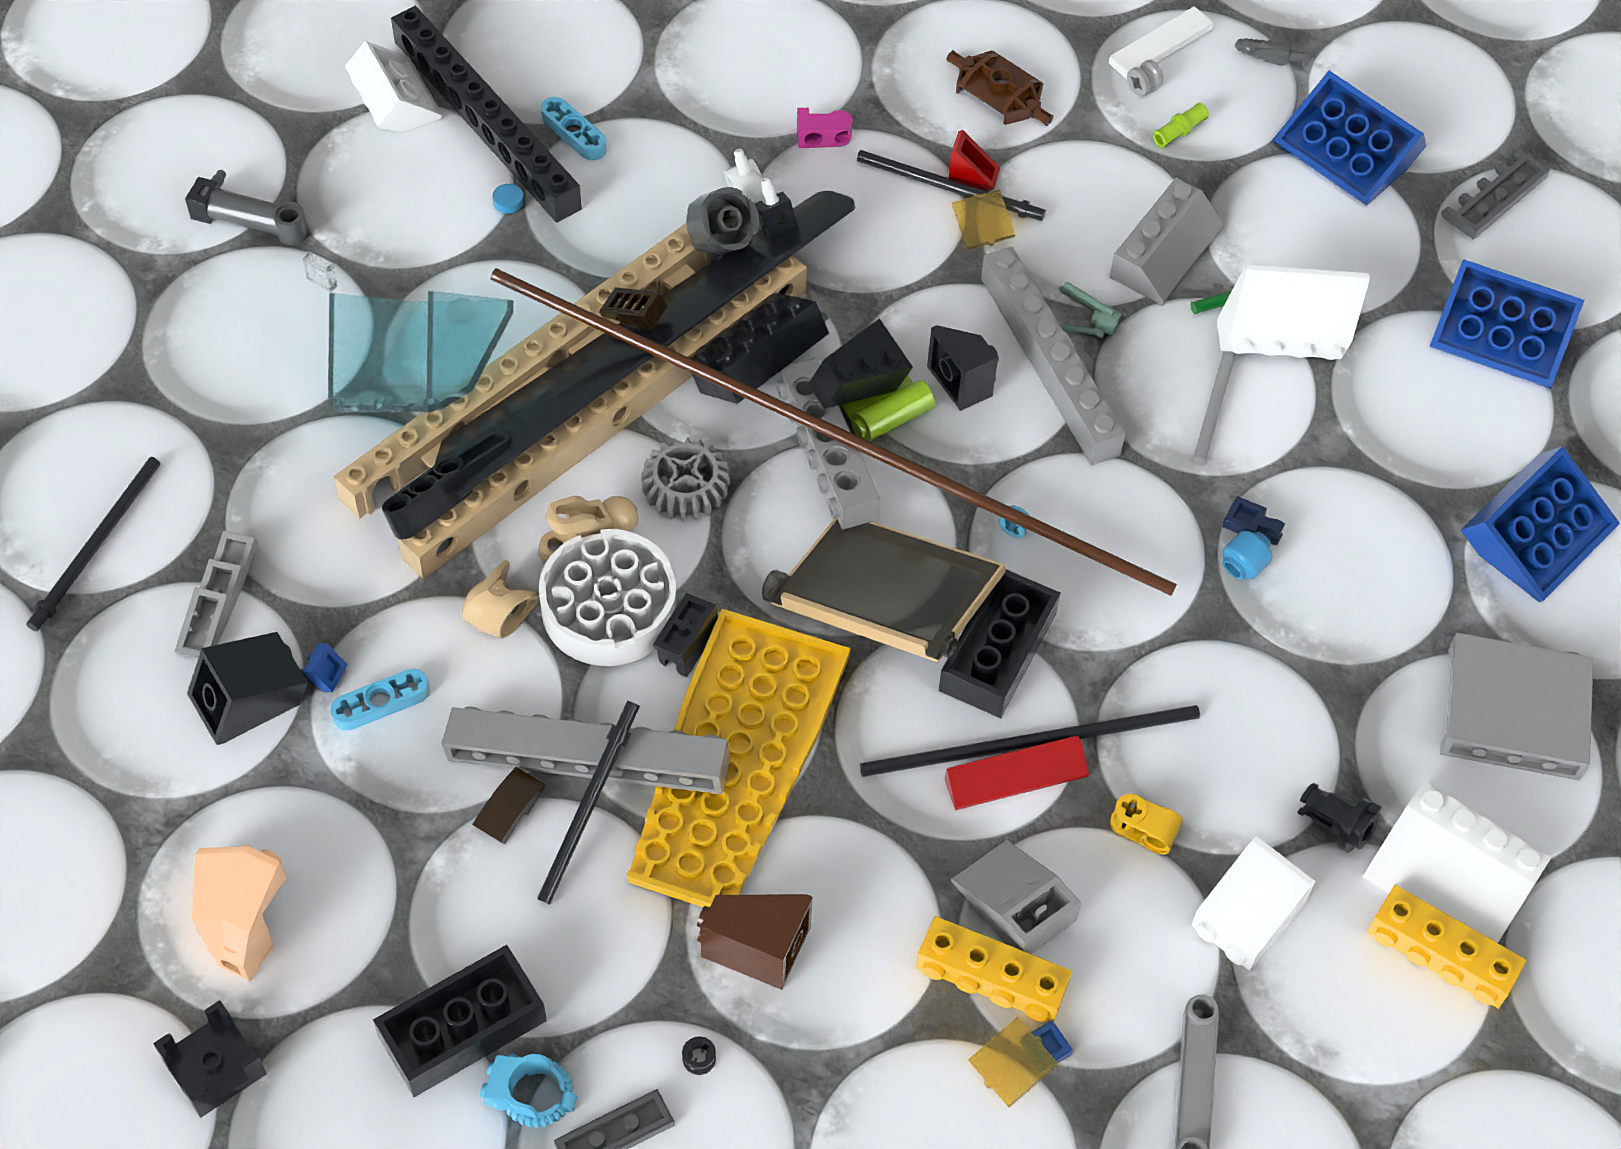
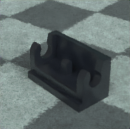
M688 593L684 595L653 644L654 649H657L659 661L663 666L666 667L669 660L676 664V669L680 675L685 677L689 675L703 653L717 621L716 604Z

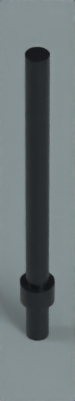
M627 700L616 726L612 725L606 737L609 740L537 897L538 900L549 905L621 747H626L630 739L631 733L629 730L640 708L639 705Z

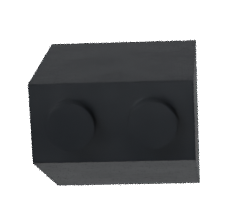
M278 632L202 648L187 695L216 745H220L299 706L308 686V680L303 670L298 667L292 657L290 647L283 642Z

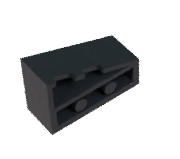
M879 318L826 357L808 385L823 408L826 409L897 391L913 366Z

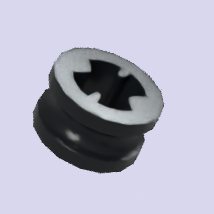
M698 1036L689 1039L684 1044L682 1060L686 1070L695 1075H703L713 1069L716 1062V1049L711 1040ZM700 1048L701 1053L706 1050L705 1061L697 1062V1058L694 1061L691 1060L693 1050Z

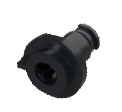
M1316 783L1309 785L1300 799L1306 805L1300 808L1297 813L1301 816L1306 815L1310 817L1317 825L1339 836L1337 847L1342 851L1349 853L1355 848L1362 849L1374 833L1378 823V814L1382 807L1366 798L1360 800L1355 805L1332 792L1321 790Z

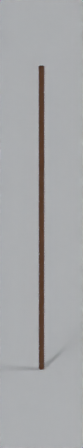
M495 268L491 274V280L1167 595L1172 596L1177 584L506 272Z

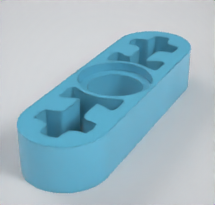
M550 97L542 102L541 114L543 122L583 158L599 160L605 156L607 149L604 134L570 104L559 97ZM571 125H578L581 127V129L577 132H569L566 130V128Z
M408 669L339 696L333 701L330 708L334 724L342 730H353L423 702L429 695L427 676L421 670ZM414 682L418 689L412 691L408 684ZM394 688L398 689L401 697L396 699ZM378 693H385L390 696V699L385 705L375 706L371 703L372 697ZM361 701L365 702L367 711L363 712L362 705H360ZM349 708L353 715L346 717L342 710Z

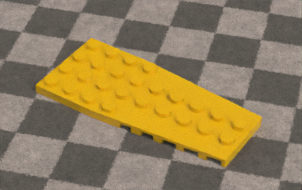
M721 609L685 693L674 731L702 737L705 735H715L721 739H727L731 758L723 794L655 786V794L645 817V825L641 837L637 841L635 856L631 868L627 872L629 883L700 907L705 905L710 907L716 895H740L818 739L850 657L851 648Z

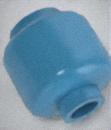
M1241 531L1222 551L1224 559L1222 563L1226 571L1238 580L1256 578L1272 561L1269 539L1260 532Z

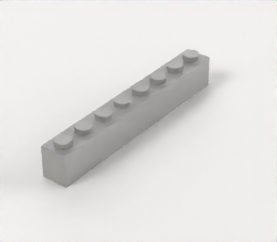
M1011 246L984 255L981 275L982 282L1091 466L1120 456L1125 437L1123 428L1014 248Z
M471 706L465 708L452 707L441 744L448 761L511 769L518 767L521 770L592 778L609 741L606 739L612 725H616L606 722L601 724L584 723L573 718L567 720L550 719L539 714L533 716L516 715L505 710L499 712L482 711ZM646 727L630 728V739L626 747H621L607 778L609 781L723 794L731 758L728 741L715 735H705L702 737L687 735L681 731H670L668 733L652 731Z

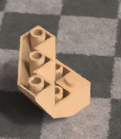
M250 846L199 848L195 853L192 920L217 965L250 982L274 946L268 931L269 928L265 924L262 915L287 878L281 863L282 861L275 853L267 849H263L260 852Z

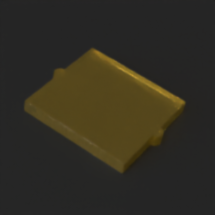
M1000 190L982 195L975 193L971 198L952 202V208L967 250L984 245L993 246L995 242L1015 237V232Z
M1018 1017L968 1059L970 1064L985 1080V1087L992 1088L1008 1108L1059 1065L1042 1045L1041 1037H1035Z

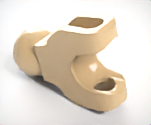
M576 495L554 501L549 505L546 514V520L553 530L542 536L538 553L547 562L554 553L548 547L564 544L580 534L581 537L599 534L601 529H618L633 532L639 519L637 507L631 500L622 496H612L602 503L599 499L587 501L583 497ZM558 514L566 515V519L560 518Z

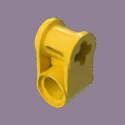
M1132 793L1125 794L1117 800L1115 810L1110 818V826L1114 833L1134 841L1157 854H1168L1183 823V819L1175 811L1161 807ZM1132 803L1135 804L1134 809L1131 808Z

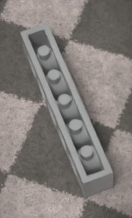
M817 358L790 364L780 371L781 380L777 381L776 384L781 400L786 399L788 404L850 432L839 406L824 409L808 385L820 366ZM796 422L798 441L801 446L806 445L808 464L811 470L816 469L818 473L817 483L822 494L826 493L829 498L827 499V504L831 517H837L842 529L880 520V497L859 451Z

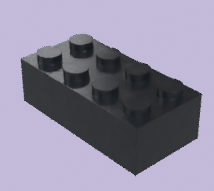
M775 293L765 299V303L756 310L744 314L742 320L736 325L723 330L712 343L699 348L695 352L696 355L691 359L758 389L827 336L829 331L816 301ZM692 374L701 394L736 404L745 399Z
M1006 569L1004 575L966 624L941 670L938 691L1001 719L1056 616L1061 592Z
M507 944L373 1019L379 1039L413 1097L420 1095L547 1021L543 1001Z

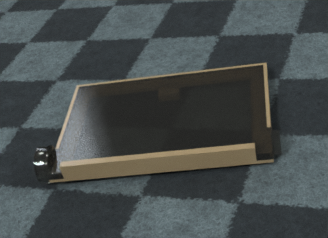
M836 517L789 575L776 569L767 575L762 587V597L764 601L772 605L939 662L943 656L951 658L954 655L958 643L956 638L1004 575L1006 569L1003 563L873 521L842 529Z

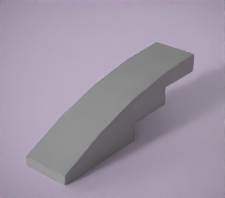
M227 531L222 532L215 557L208 560L200 588H194L176 644L175 653L199 658L202 648L218 644L248 574L258 544L255 538Z

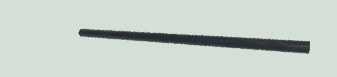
M1197 705L864 762L860 763V771L862 777L1021 750L1073 736H1079L1080 739L1194 720L1200 718V711Z

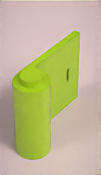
M907 375L897 391L842 404L840 407L852 422L854 433L865 440L871 441L935 407V399L931 389L923 380L913 383Z

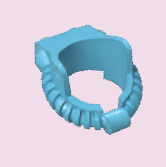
M509 1053L507 1056L496 1055L495 1061H490L487 1074L490 1075L488 1083H483L480 1092L484 1105L507 1111V1115L512 1117L514 1121H519V1124H527V1127L534 1126L535 1128H539V1126L547 1127L546 1125L548 1124L551 1126L554 1124L553 1122L560 1121V1117L563 1118L566 1115L565 1112H573L577 1095L572 1093L573 1086L570 1085L572 1081L568 1078V1073L564 1071L561 1065L558 1066L557 1062H552V1059L540 1054H530L521 1058L515 1053ZM526 1074L528 1076L545 1074L558 1082L562 1098L560 1104L555 1103L551 1108L537 1112L533 1106L517 1102L513 1098V1089L517 1082Z

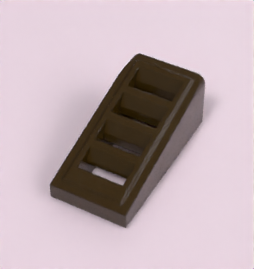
M615 287L599 310L601 316L652 331L668 306L660 293Z

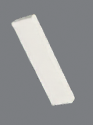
M1193 6L1109 57V64L1127 79V72L1134 67L1140 68V65L1146 60H1153L1156 63L1211 31L1214 22Z

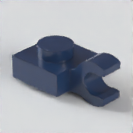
M1237 496L1224 518L1222 527L1238 534L1241 531L1260 532L1269 539L1272 545H1278L1283 536L1281 532L1285 523L1278 519L1266 517V507Z

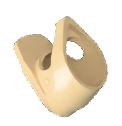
M504 560L486 579L479 582L469 591L462 607V616L465 622L481 632L499 638H506L512 634L540 601L539 594L534 590L507 589L506 578L510 562ZM520 604L515 613L508 617L511 611Z

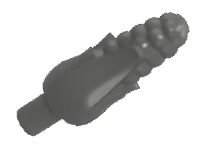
M1240 38L1235 43V48L1243 54L1247 53L1249 56L1252 55L1258 59H1263L1264 62H1270L1279 66L1286 65L1288 61L1302 64L1305 52L1291 50V46L1284 42Z

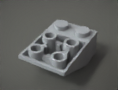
M1008 840L951 879V882L1005 944L1030 954L1077 920L1081 901L1055 873Z

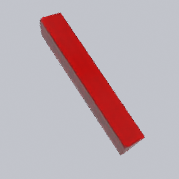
M1073 736L949 767L946 769L945 783L955 810L1086 778L1089 776L1081 740L1079 736Z

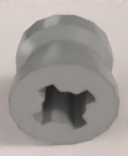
M1146 60L1140 65V68L1134 67L1127 72L1129 87L1138 96L1148 94L1150 88H1158L1164 81L1161 68L1153 60Z

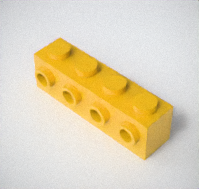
M1395 884L1367 931L1380 944L1397 949L1407 955L1408 959L1413 963L1428 967L1440 974L1441 978L1447 983L1459 985L1471 992L1478 1001L1487 1005H1493L1498 1009L1508 996L1527 961Z
M934 916L918 952L916 968L920 969L929 978L935 980L942 978L954 983L960 990L966 993L974 994L977 992L987 996L998 1006L1005 1008L1014 1007L1024 1011L1029 1018L1039 1022L1055 1021L1073 972L1070 969L937 916Z

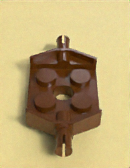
M954 50L947 55L946 60L960 70L956 93H960V88L962 87L1004 115V125L1023 121L1030 117L1036 118L1045 126L1052 122L1054 115L1041 108L1040 99L1044 83L992 50L972 57L967 56L966 58ZM1005 79L1007 82L999 83L995 80Z

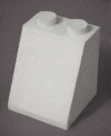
M1255 836L1198 908L1192 926L1201 938L1207 942L1215 943L1225 951L1229 960L1237 965H1243L1250 971L1301 913L1315 880L1259 837Z

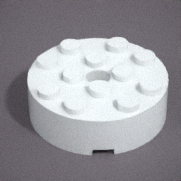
M601 529L599 534L581 537L580 534L562 544L549 557L544 565L539 581L541 613L544 627L550 639L568 656L591 665L619 666L642 659L656 650L653 644L677 608L676 578L668 557L649 539L625 530Z

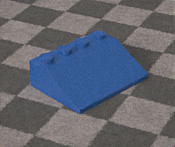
M1330 70L1272 139L1274 143L1366 206L1408 170L1427 146L1423 132Z
M1463 259L1429 347L1551 389L1585 300Z
M1561 446L1537 455L1460 531L1481 558L1538 602H1542L1620 522L1565 448Z

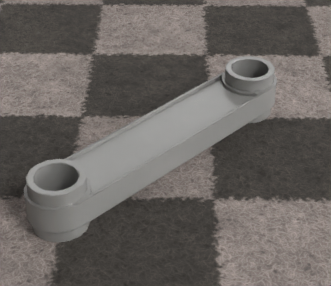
M1205 994L1191 998L1183 1013L1173 1149H1210L1219 1010L1215 1000ZM1193 1010H1203L1208 1014L1209 1018H1199L1194 1014Z

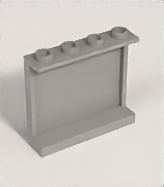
M1456 632L1447 653L1452 655L1447 730L1441 742L1440 755L1580 781L1590 765L1594 657L1583 656L1576 652L1550 650L1538 645L1517 644L1506 639L1484 638L1473 633L1462 634Z

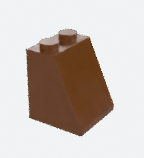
M807 894L716 895L710 907L706 905L703 907L697 921V927H700L697 941L701 943V957L782 990L811 928L813 897Z

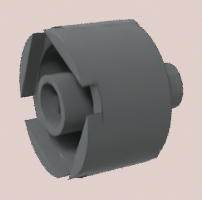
M733 187L720 188L699 196L694 202L689 204L687 209L686 225L693 247L698 251L711 255H722L746 247L759 228V214L754 202L751 199L748 200L741 190Z

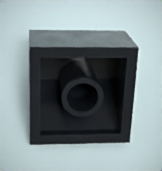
M938 325L931 327L927 367L958 409L962 411L992 397L996 381L997 363L999 362L996 349L992 345H988L981 335Z

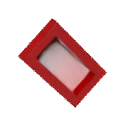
M964 130L958 131L951 152L949 178L987 191L993 190L1000 167Z

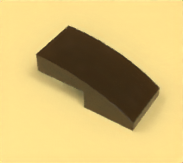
M515 767L486 802L472 825L499 842L506 844L523 814L529 815L545 789L546 784L520 768Z

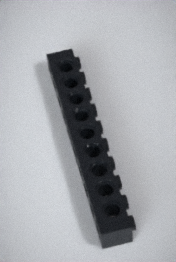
M415 5L391 17L395 44L411 59L412 63L552 219L558 223L582 210L580 185L419 8Z

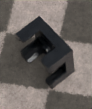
M220 1000L204 1010L208 1023L178 1043H175L170 1033L153 1043L163 1063L200 1118L267 1074L260 1057L251 1044L248 1045L234 1025L229 1012Z

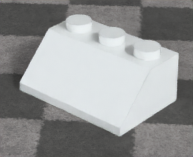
M365 40L345 67L351 76V82L357 87L363 97V103L372 113L374 123L381 129L403 133L440 120L443 116L408 56Z

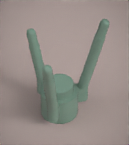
M1065 282L1064 286H1060L1061 292L1095 311L1090 322L1095 325V328L1060 324L1064 331L1093 335L1100 339L1103 338L1105 333L1111 336L1114 334L1122 316L1121 312L1104 305L1069 282Z

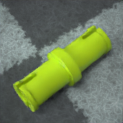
M1197 102L1184 113L1175 114L1169 123L1153 132L1154 142L1160 148H1165L1178 137H1185L1191 132L1193 127L1208 119V109L1203 103Z

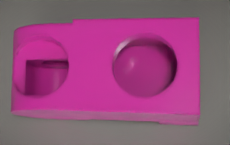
M809 107L797 108L798 148H822L848 144L852 138V116L841 110L833 111L829 114H810Z

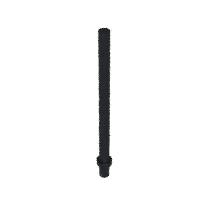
M860 150L857 155L858 162L1018 213V217L1023 219L1027 216L1043 221L1046 213L1045 209L1030 205V201L1027 200L1017 201Z
M148 458L45 599L39 600L36 603V611L26 623L31 630L38 631L46 619L52 618L57 612L55 609L57 604L161 465L156 458Z

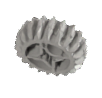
M687 437L685 443H679L674 438L672 446L662 442L660 451L652 450L650 454L651 459L645 460L644 469L641 473L642 491L647 496L650 506L656 505L658 514L667 511L670 519L678 514L683 522L687 515H692L697 520L700 512L709 516L711 507L719 509L721 499H726L728 486L730 485L729 467L727 462H724L722 453H715L713 444L704 448V443L701 439L696 444H693L689 437ZM704 472L711 478L709 483L703 480L702 474ZM663 475L668 478L669 485L667 487L660 481Z

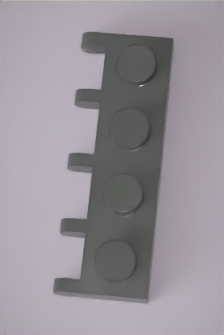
M1516 149L1511 154L1512 159L1515 161L1513 165L1509 167L1507 164L1500 162L1495 166V171L1499 175L1495 180L1491 182L1486 178H1481L1477 181V187L1481 190L1477 195L1472 197L1467 193H1463L1458 197V202L1462 207L1457 211L1446 207L1442 210L1441 215L1446 221L1474 240L1545 180L1550 169L1521 149Z

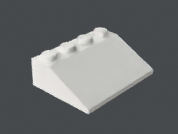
M1246 264L1217 318L1221 351H1230L1237 354L1260 353L1268 356L1290 355L1298 358L1320 357L1328 360L1341 359L1353 340L1370 280L1369 273Z
M1424 780L1368 866L1363 877L1387 892H1390L1395 884L1498 943L1552 857Z

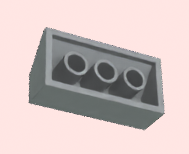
M1175 178L1114 253L1109 278L1163 305L1223 229V222L1203 191Z

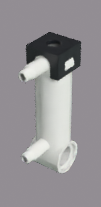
M742 149L735 150L736 166L723 172L728 187L741 190L748 200L751 199L754 202L763 231L772 238L797 227L798 223L792 203L783 191L780 193L775 191L771 180L761 176L754 160H747Z

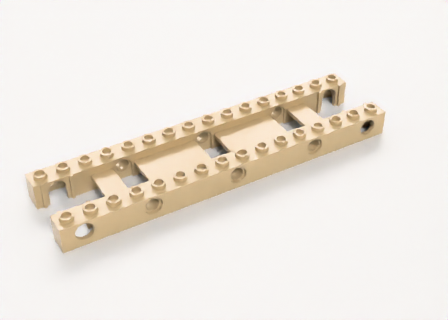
M685 223L574 304L613 323L619 324L620 321L601 316L599 310L615 287L653 291L662 295L711 262V254L698 251L693 247ZM794 256L789 257L667 348L692 358L696 355L695 352L699 348L712 343L723 330L736 325L742 320L744 314L756 310L765 303V299L768 296L779 293L785 285L789 284L785 295L799 297L806 292L807 267ZM560 313L333 476L339 500L359 519L367 513L369 515L372 514L375 508L372 490L379 480L389 476L391 489L395 492L401 490L410 481L434 466L443 439L604 332ZM654 356L475 487L467 498L411 538L398 539L402 560L422 579H425L693 377L692 374ZM453 537L450 545L441 553L436 554L439 546L446 539Z

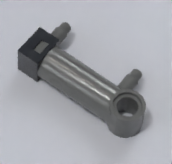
M218 170L211 180L198 177L185 198L190 218L196 221L211 224L213 219L277 235L278 239L286 245L300 244L308 236L304 211L300 204L294 202L297 193L293 188H289L283 194L279 203L275 204L220 189L224 183L226 172Z

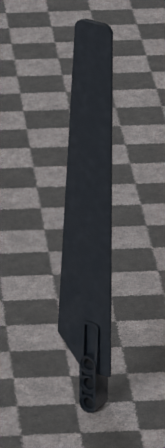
M833 191L815 193L793 208L798 223L797 227L772 238L761 229L756 235H753L746 247L721 255L662 294L661 296L668 307L652 331L620 322L618 325L668 347L855 210L854 200L849 196ZM603 333L443 439L434 466L383 503L382 511L393 535L397 539H408L418 534L467 498L475 487L654 356Z

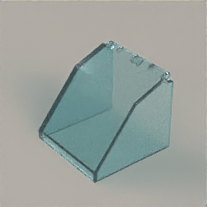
M428 291V301L415 302L329 293L328 398L334 399V410L337 412L410 411L431 413L447 407L473 391L513 315L514 300Z

